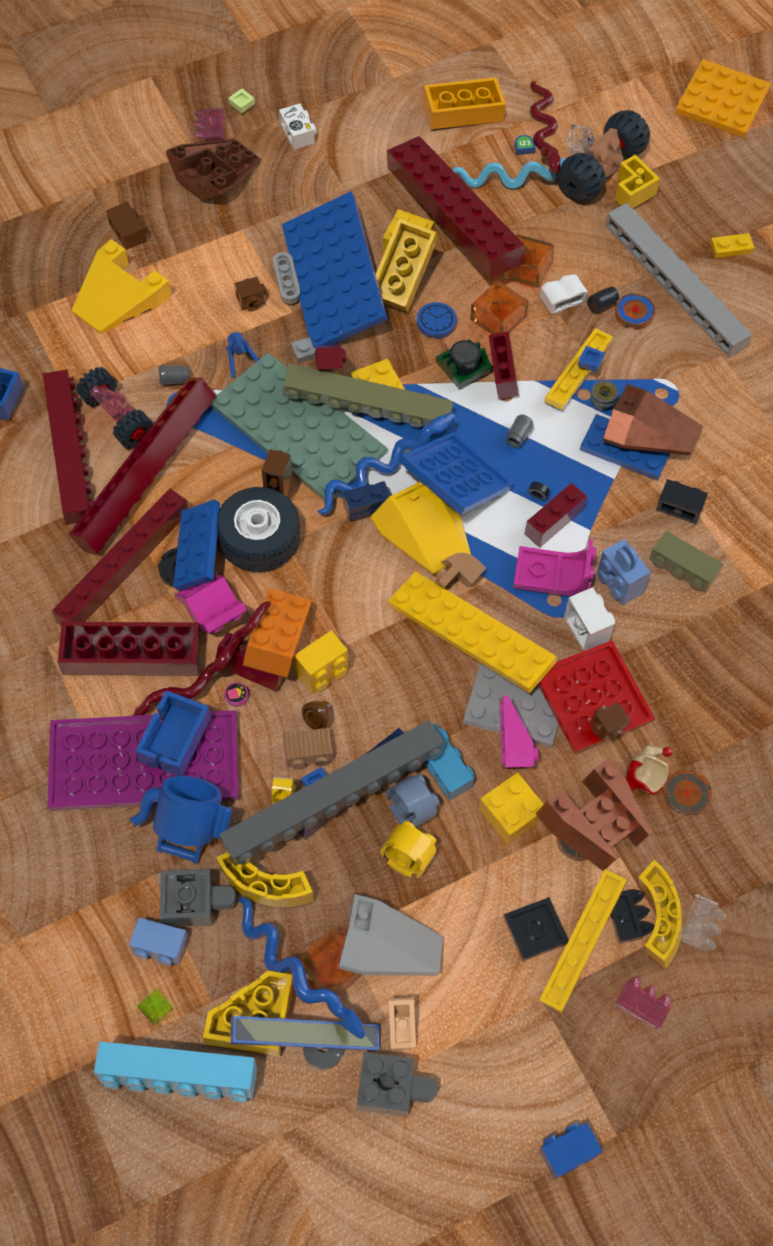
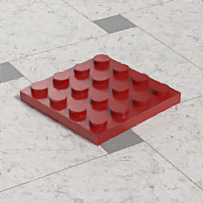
M613 640L557 661L538 683L574 754L610 740L608 738L601 741L593 733L590 724L591 719L595 715L594 711L604 705L608 708L619 702L631 721L625 730L622 731L623 734L655 720L652 711Z

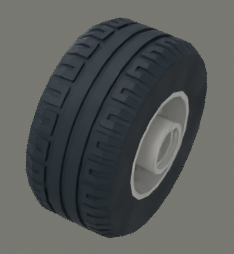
M266 487L246 488L234 493L220 507L217 539L222 554L234 566L251 572H265L280 567L295 554L300 542L299 516L292 501L284 494Z

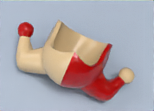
M646 745L641 754L630 760L625 778L632 792L638 789L655 795L663 788L668 777L669 768L668 764L656 758V756L664 755L665 757H670L673 753L670 747L661 748Z

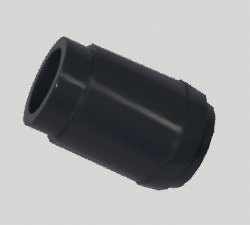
M613 286L604 288L589 296L587 305L593 313H600L619 300V293Z

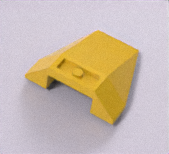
M421 481L389 496L370 517V520L381 536L432 575L437 574L445 567L441 563L445 558L455 553H468L471 555L460 514L454 511L449 504L439 498L435 492Z

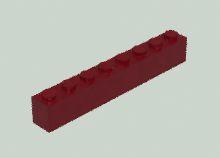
M68 369L42 374L62 513L66 525L78 523L93 503V500L88 498V494H91L92 490L90 481H86L85 476H89L87 463H83V458H86L85 447L80 445V441H83L84 438L82 429L78 428L77 425L81 423L79 411H75V407L78 406L77 395L72 392V390L76 389L74 377H69Z
M169 488L52 610L56 623L61 626L62 622H86L180 523L181 511L188 509L187 500Z

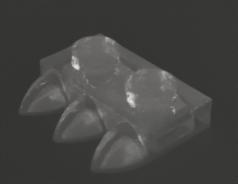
M696 894L682 927L680 941L705 951L716 949L715 943L707 935L717 936L722 934L721 929L713 920L724 921L728 918L725 912L718 907L719 903Z

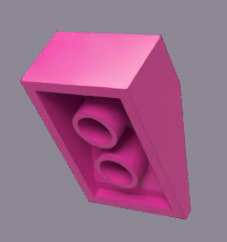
M502 696L499 698L501 768L534 767V762H538V748H534V743L509 696Z

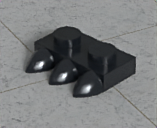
M622 891L610 915L619 944L643 939L644 936L651 933L654 929L653 924L639 921L650 912V909L644 906L634 905L644 898L645 893L641 891Z

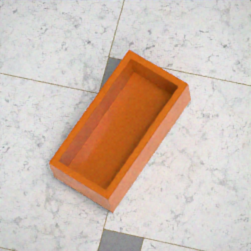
M268 588L264 602L270 601L271 606L266 610L250 636L243 665L288 678L294 655L307 622L312 600Z

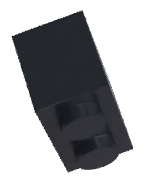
M667 479L656 511L697 525L708 493L699 488H692L678 481Z

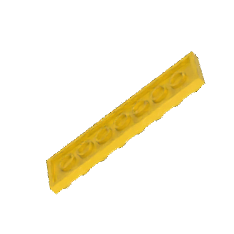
M416 571L388 600V605L528 693L535 688L557 662V656L448 590L439 587L435 582Z

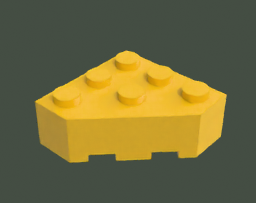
M267 971L252 984L246 985L233 994L226 1002L210 1010L203 1033L205 1044L280 1057L281 1046L230 1044L231 1017L287 1019L293 990L292 974Z

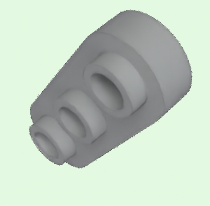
M286 252L277 253L273 257V267L280 297L284 303L294 304L300 300V287L293 258Z

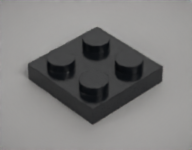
M549 897L506 913L503 916L522 962L563 947L568 943V939Z

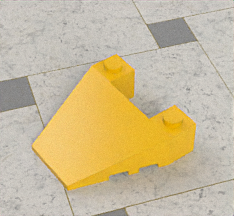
M112 239L97 250L71 310L74 315L100 334L124 324L123 321L126 319L141 316V313L148 309L154 310L171 297L169 280L157 271L151 272L141 282L123 269L129 265L126 249Z

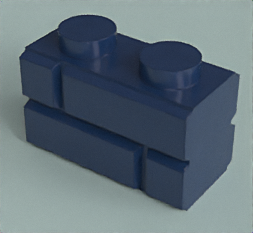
M385 481L343 492V504L349 521L371 516L386 501L390 494Z

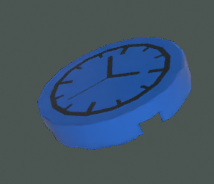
M441 302L426 304L420 308L417 314V327L427 337L432 336L436 339L447 337L454 331L457 323V315L454 309Z

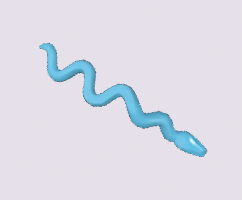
M561 158V165L566 158ZM534 161L526 163L514 179L508 176L502 165L495 162L487 164L477 179L471 178L462 167L458 166L452 169L456 174L460 175L467 186L474 189L484 185L492 173H497L502 184L511 189L522 186L530 172L537 173L549 182L558 179V173H552L551 170Z

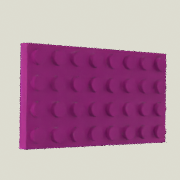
M236 710L210 711L211 719L183 776L200 778L214 784L222 793V801L239 800ZM153 715L50 720L48 810L140 806L143 794L148 789L154 787L161 788L164 780L174 777L175 775L162 771L161 765L156 769L138 761L135 751Z

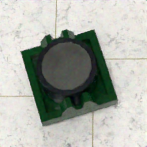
M470 339L458 341L452 345L451 349L436 356L438 365L458 388L493 371V365L487 359L486 349H481L480 342L474 343Z

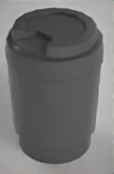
M161 365L158 368L159 383L162 385L184 384L189 378L188 366Z
M521 414L517 416L507 433L506 442L514 448H520L533 429V420L527 415Z

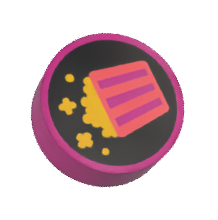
M241 683L230 684L225 690L227 703L234 707L245 704L248 699L247 688Z

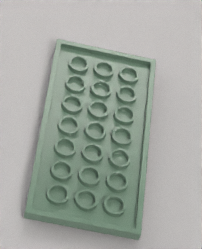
M267 353L218 393L211 402L210 407L267 454L270 449L275 451L281 450L291 454L292 475L325 501L324 490L329 481L337 479L349 485L353 484L357 480L356 465L358 461L363 457H373L380 460L387 453L388 448L340 409L329 407L324 403H310L302 398L292 399L283 394V385L288 368L270 353ZM335 490L333 494V500L336 499L342 492L339 490Z

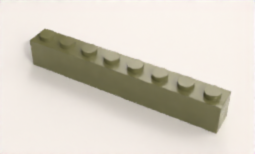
M292 363L288 365L283 385V394L292 399L302 398L314 404L324 403L329 407H341L353 413H367L374 418L384 417L396 423H409L413 427L429 425L436 417L450 413L453 406V401Z

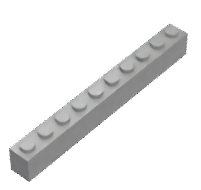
M626 203L608 213L605 225L607 229L728 358L748 347L752 337L749 329L738 321L737 317L724 306L721 300H718L710 288L699 280L698 276L686 266L684 261L677 257L673 250L662 241L661 237L649 227L648 223L637 215L634 209Z

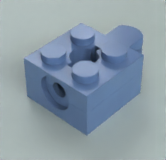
M625 539L602 551L597 570L599 580L608 586L613 598L619 600L622 605L644 593L651 573L638 557L634 548Z

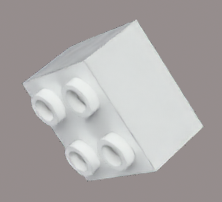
M592 587L569 597L564 619L582 650L585 651L610 641L615 619L612 613L607 612L604 607L601 595L597 594Z

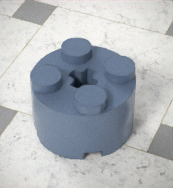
M420 774L411 775L386 790L387 800L391 798L393 803L389 807L399 824H402L403 821H409L417 828L434 818L437 814L436 807L440 804L434 793H430L424 778Z

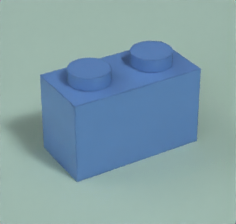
M139 917L129 947L134 953L133 955L140 959L147 960L148 957L157 959L158 963L165 966H171V964L179 965L188 936L186 930Z

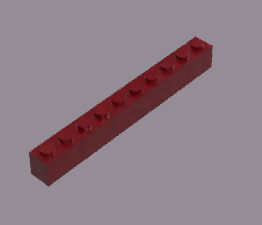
M189 377L68 534L84 552L97 554L104 548L106 541L116 532L118 525L128 516L133 505L141 499L145 489L153 483L155 476L165 467V463L177 451V447L188 436L191 428L199 422L203 412L211 406V402L216 395L203 378Z

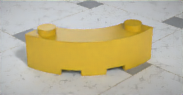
M227 853L216 857L218 866L229 884L240 894L252 901L273 907H294L314 901L313 891L303 871L287 875H270L259 871L250 862L234 866Z
M653 860L638 877L640 886L648 893L656 908L654 930L645 944V949L648 955L666 969L674 958L680 944L683 927L680 899L672 879L664 868Z

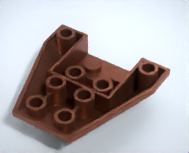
M236 139L181 144L166 150V155L176 180L202 201L234 189L261 162L260 157Z
M627 384L613 409L603 442L627 449L690 455L703 425L649 391Z

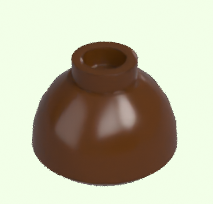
M311 701L302 707L303 720L311 729H325L329 726L332 706L327 701Z

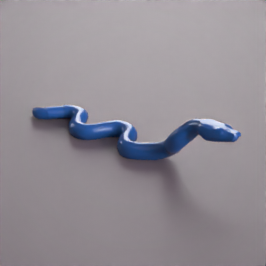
M450 412L433 419L429 425L421 429L418 440L409 438L398 440L394 445L391 460L388 464H384L373 457H363L356 465L357 486H351L337 479L329 481L324 490L325 506L323 509L318 510V513L327 515L331 512L335 490L343 493L344 491L367 486L366 469L368 467L384 475L395 473L401 464L398 461L401 455L404 454V451L414 450L429 443L430 436L432 434H440L448 428L455 419V415Z
M248 897L239 898L238 901L243 904L242 929L244 935L250 940L259 939L264 935L267 937L264 954L266 968L269 971L280 973L291 969L295 993L302 1002L307 1004L325 1002L332 1014L341 1019L343 1028L357 1038L362 1039L366 1032L359 1017L353 1010L342 1005L339 996L334 991L326 988L311 990L308 987L303 963L299 958L289 956L279 962L277 961L279 935L276 927L272 923H262L254 928L252 922V902Z

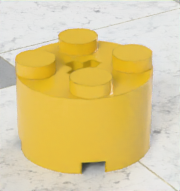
M403 821L402 824L394 828L382 846L380 854L382 858L386 855L389 859L387 864L395 871L407 877L417 874L416 878H420L436 854V847L434 845L436 839L431 834L423 833L416 829L411 822Z

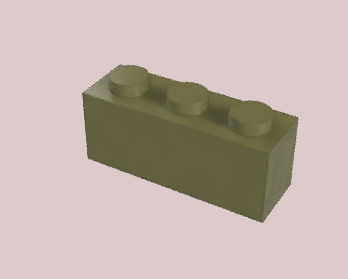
M665 531L654 546L649 559L656 566L666 569L676 578L683 579L691 584L693 588L704 593L713 584L723 566V563L668 531Z

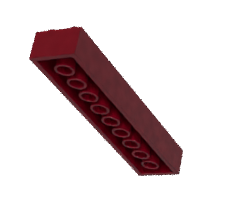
M420 136L387 150L388 169L490 279L525 263V245Z

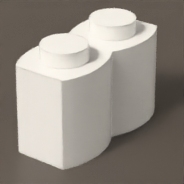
M574 274L563 276L559 281L545 283L541 287L539 297L549 312L556 314L568 307H575L585 302L588 291L577 275Z

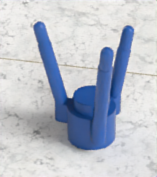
M239 332L231 333L227 337L229 345L226 347V350L228 352L232 378H235L233 352L240 354L246 353L247 350L255 362L259 360L248 342L244 340Z

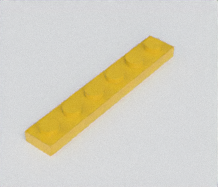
M604 869L539 1002L560 1013L563 1012L627 883V879Z

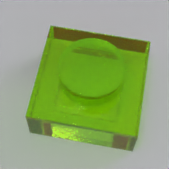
M156 989L137 1005L140 1012L153 1026H156L173 1010L172 1006Z

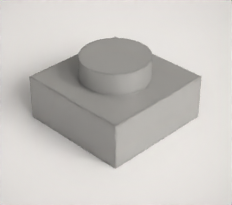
M310 337L291 343V349L297 363L315 358V348L312 346Z

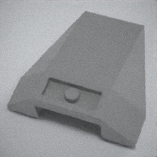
M352 894L348 911L350 918L346 938L341 949L339 969L361 975L438 976L443 936L379 900Z

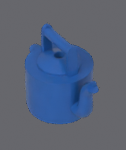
M174 776L164 780L161 788L154 787L148 789L143 794L139 813L129 818V820L134 823L133 827L144 823L149 818L153 804L157 802L153 821V830L159 836L157 852H164L193 861V864H198L203 845L210 843L213 837L220 839L219 834L229 829L232 809L221 805L222 793L214 784L196 777ZM164 840L183 846H197V850L193 852L164 843Z

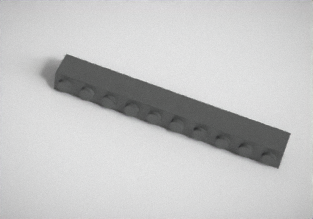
M428 720L219 834L220 841L234 866L238 864L244 865L250 862L254 855L260 852L266 853L273 849L276 843L292 839L297 834L296 832L303 828H312L323 817H332L343 806H351L357 803L363 795L367 793L371 795L377 792L383 784L397 781L401 774L417 770L423 762L429 759L430 761L437 759L443 752L444 741L431 721Z

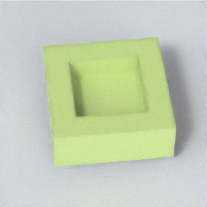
M240 89L228 98L229 104L241 114L255 104V98L244 89Z

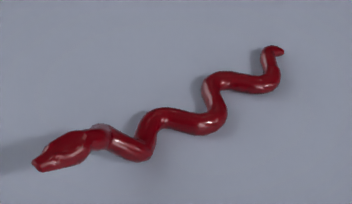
M532 81L530 83L532 91L542 95L544 98L535 102L530 107L531 117L548 125L534 134V144L541 150V157L546 158L551 172L558 173L561 165L559 152L555 147L543 140V138L551 136L556 132L558 123L553 116L540 112L541 109L553 102L554 97L548 89L537 85V81Z
M266 601L260 604L246 625L234 633L218 658L202 671L190 687H168L154 691L136 707L132 716L145 715L153 703L161 701L165 691L188 699L198 696L210 679L219 673L229 662L242 640L254 631L266 610L271 606V602Z

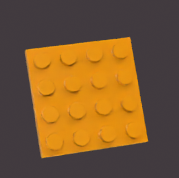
M702 59L682 95L675 113L745 138L772 83Z

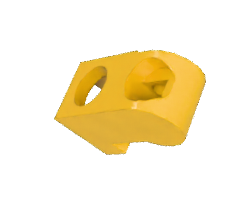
M274 777L271 797L272 805L296 792L297 788L294 785V779Z

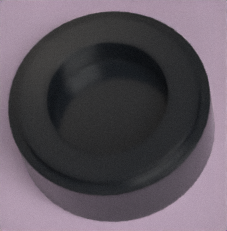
M535 481L531 482L528 488L529 494L539 500H546L551 492L546 485Z

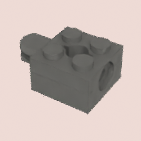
M210 869L161 871L160 921L162 924L172 927L212 925V910H229L236 903L235 891L231 886H213Z
M364 1052L357 1110L408 1117L410 1101L432 1102L437 1093V1084L431 1077L413 1075L415 1059Z

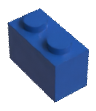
M579 1122L565 1129V1135L558 1138L555 1134L543 1141L544 1146L541 1147L539 1152L554 1180L600 1156L603 1152L588 1123L580 1126Z

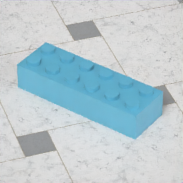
M99 1041L94 1074L100 1083L104 1084L103 1087L108 1089H119V1086H129V1090L144 1092L145 1088L155 1089V1093L169 1095L170 1091L180 1092V1095L184 1097H195L196 1094H204L207 1099L221 1100V1096L232 1097L231 1101L246 1103L247 1099L253 1100L257 1066L255 1058Z

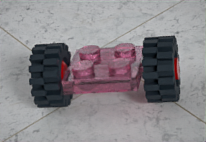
M95 367V370L90 369L88 374H83L85 377L80 378V383L76 385L78 395L88 406L95 407L96 404L98 406L101 405L113 420H117V426L113 427L114 437L125 449L135 448L151 428L153 422L140 409L136 410L133 406L128 405L125 401L126 397L114 389L117 387V382L104 367Z

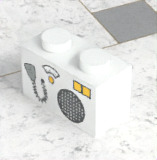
M301 104L279 110L280 125L293 150L315 143L314 135L317 134L315 125L310 123L308 112L303 110Z

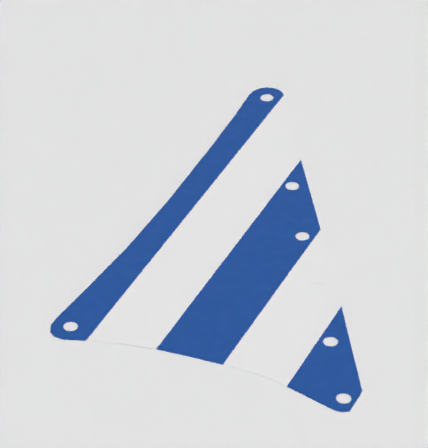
M665 379L607 380L617 386L618 396L616 403L608 410L600 411L594 407L591 397L587 400H582L578 397L577 393L581 389H587L591 393L593 385L601 380H584L562 411L544 402L545 396L557 380L517 381L519 396L512 397V400L508 402L498 399L495 382H471L461 388H458L454 383L402 384L405 390L430 394L434 397L453 401L451 412L455 415V419L448 426L446 432L432 434L429 442L454 432L514 482L511 490L460 515L470 553L486 567L480 575L540 612L551 617L563 618L568 599L571 596L559 595L562 600L561 604L551 606L547 602L550 593L513 588L519 546L566 553L585 549L592 526L621 468L619 465L579 450L595 415L598 414L610 419L613 409L627 384L647 390L654 395L658 388H664L668 391V397L661 400L671 406H674L680 397L676 386ZM212 390V391L215 393V395H217V394L220 393L222 390ZM177 392L174 393V394H172V395L170 396V398L168 399L167 405H168V404L170 403V401L174 398V396L177 394ZM211 407L203 412L199 422L193 426V428L266 460L268 455ZM338 408L388 448L387 453L379 460L384 464L390 462L394 445L398 440L403 438L418 440L420 431L423 426L413 427L409 423H396L388 418H374L367 413H353L348 409ZM521 414L527 415L533 420V429L521 447L514 448L506 442L507 433L517 416ZM402 464L391 475L381 474L372 468L366 471L367 485H374L385 481L390 496L420 482ZM357 480L351 486H357ZM531 482H540L550 489L551 492L546 500L536 499L529 494L528 488ZM570 483L574 484L587 495L584 510L539 548L524 535L527 520ZM341 493L338 497L344 499L343 493Z

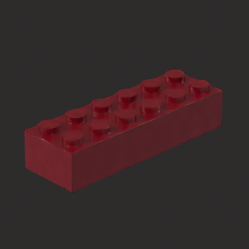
M62 622L57 663L62 675H199L201 642L199 623Z

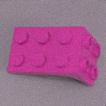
M588 540L585 549L572 553L519 546L513 588L564 596H573L590 589L594 574L593 561H595L596 547H593V540Z

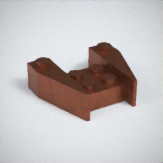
M610 758L594 768L582 781L595 797L594 800L579 809L565 791L562 790L547 800L535 813L553 835L602 871L619 858L612 850L614 846L628 837L634 846L637 847L651 834L625 776Z

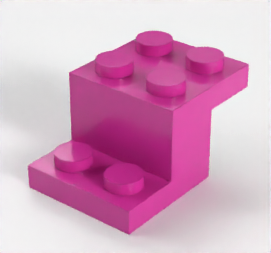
M217 574L213 575L212 581L181 590L174 594L178 603L185 606L192 621L198 622L200 630L207 633L218 632L223 628V624L228 621L238 620L242 617L241 613L247 610L243 602L236 600L225 578Z

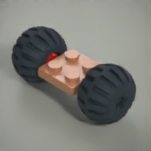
M623 110L613 114L604 126L603 136L588 149V154L576 153L563 161L558 173V181L565 194L578 202H586L596 198L604 188L605 180L620 166V163L624 161L623 159H628L634 155L638 156L646 149L650 140V130L646 120L640 114L631 110Z

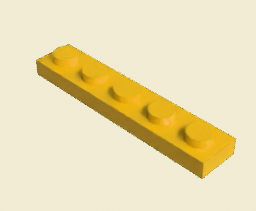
M595 328L547 393L544 402L563 411L591 372V370L578 366L579 358L585 347L588 346L605 352L612 343L613 336Z

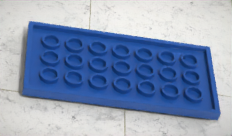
M352 191L282 224L288 253L293 258L300 287V303L313 348L317 345H333L388 320L355 195Z

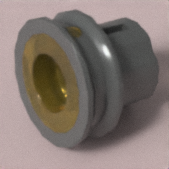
M601 380L593 385L591 400L597 410H608L616 403L618 388L614 383Z

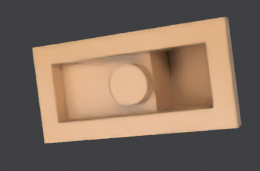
M414 997L388 999L391 1049L416 1047Z

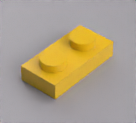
M750 233L715 237L710 242L715 258L752 254L755 249Z

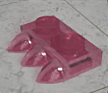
M224 108L201 109L194 113L195 116L200 118V120L194 123V125L200 128L194 132V135L205 139V142L224 140Z
M635 976L626 982L614 1005L659 1031L671 1009V996L668 993L656 999L655 985L647 986L641 990L640 976Z

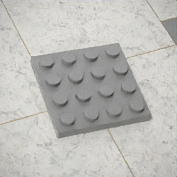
M480 663L463 724L500 734L499 698L509 696L533 743L552 748L558 722L538 684L528 693Z

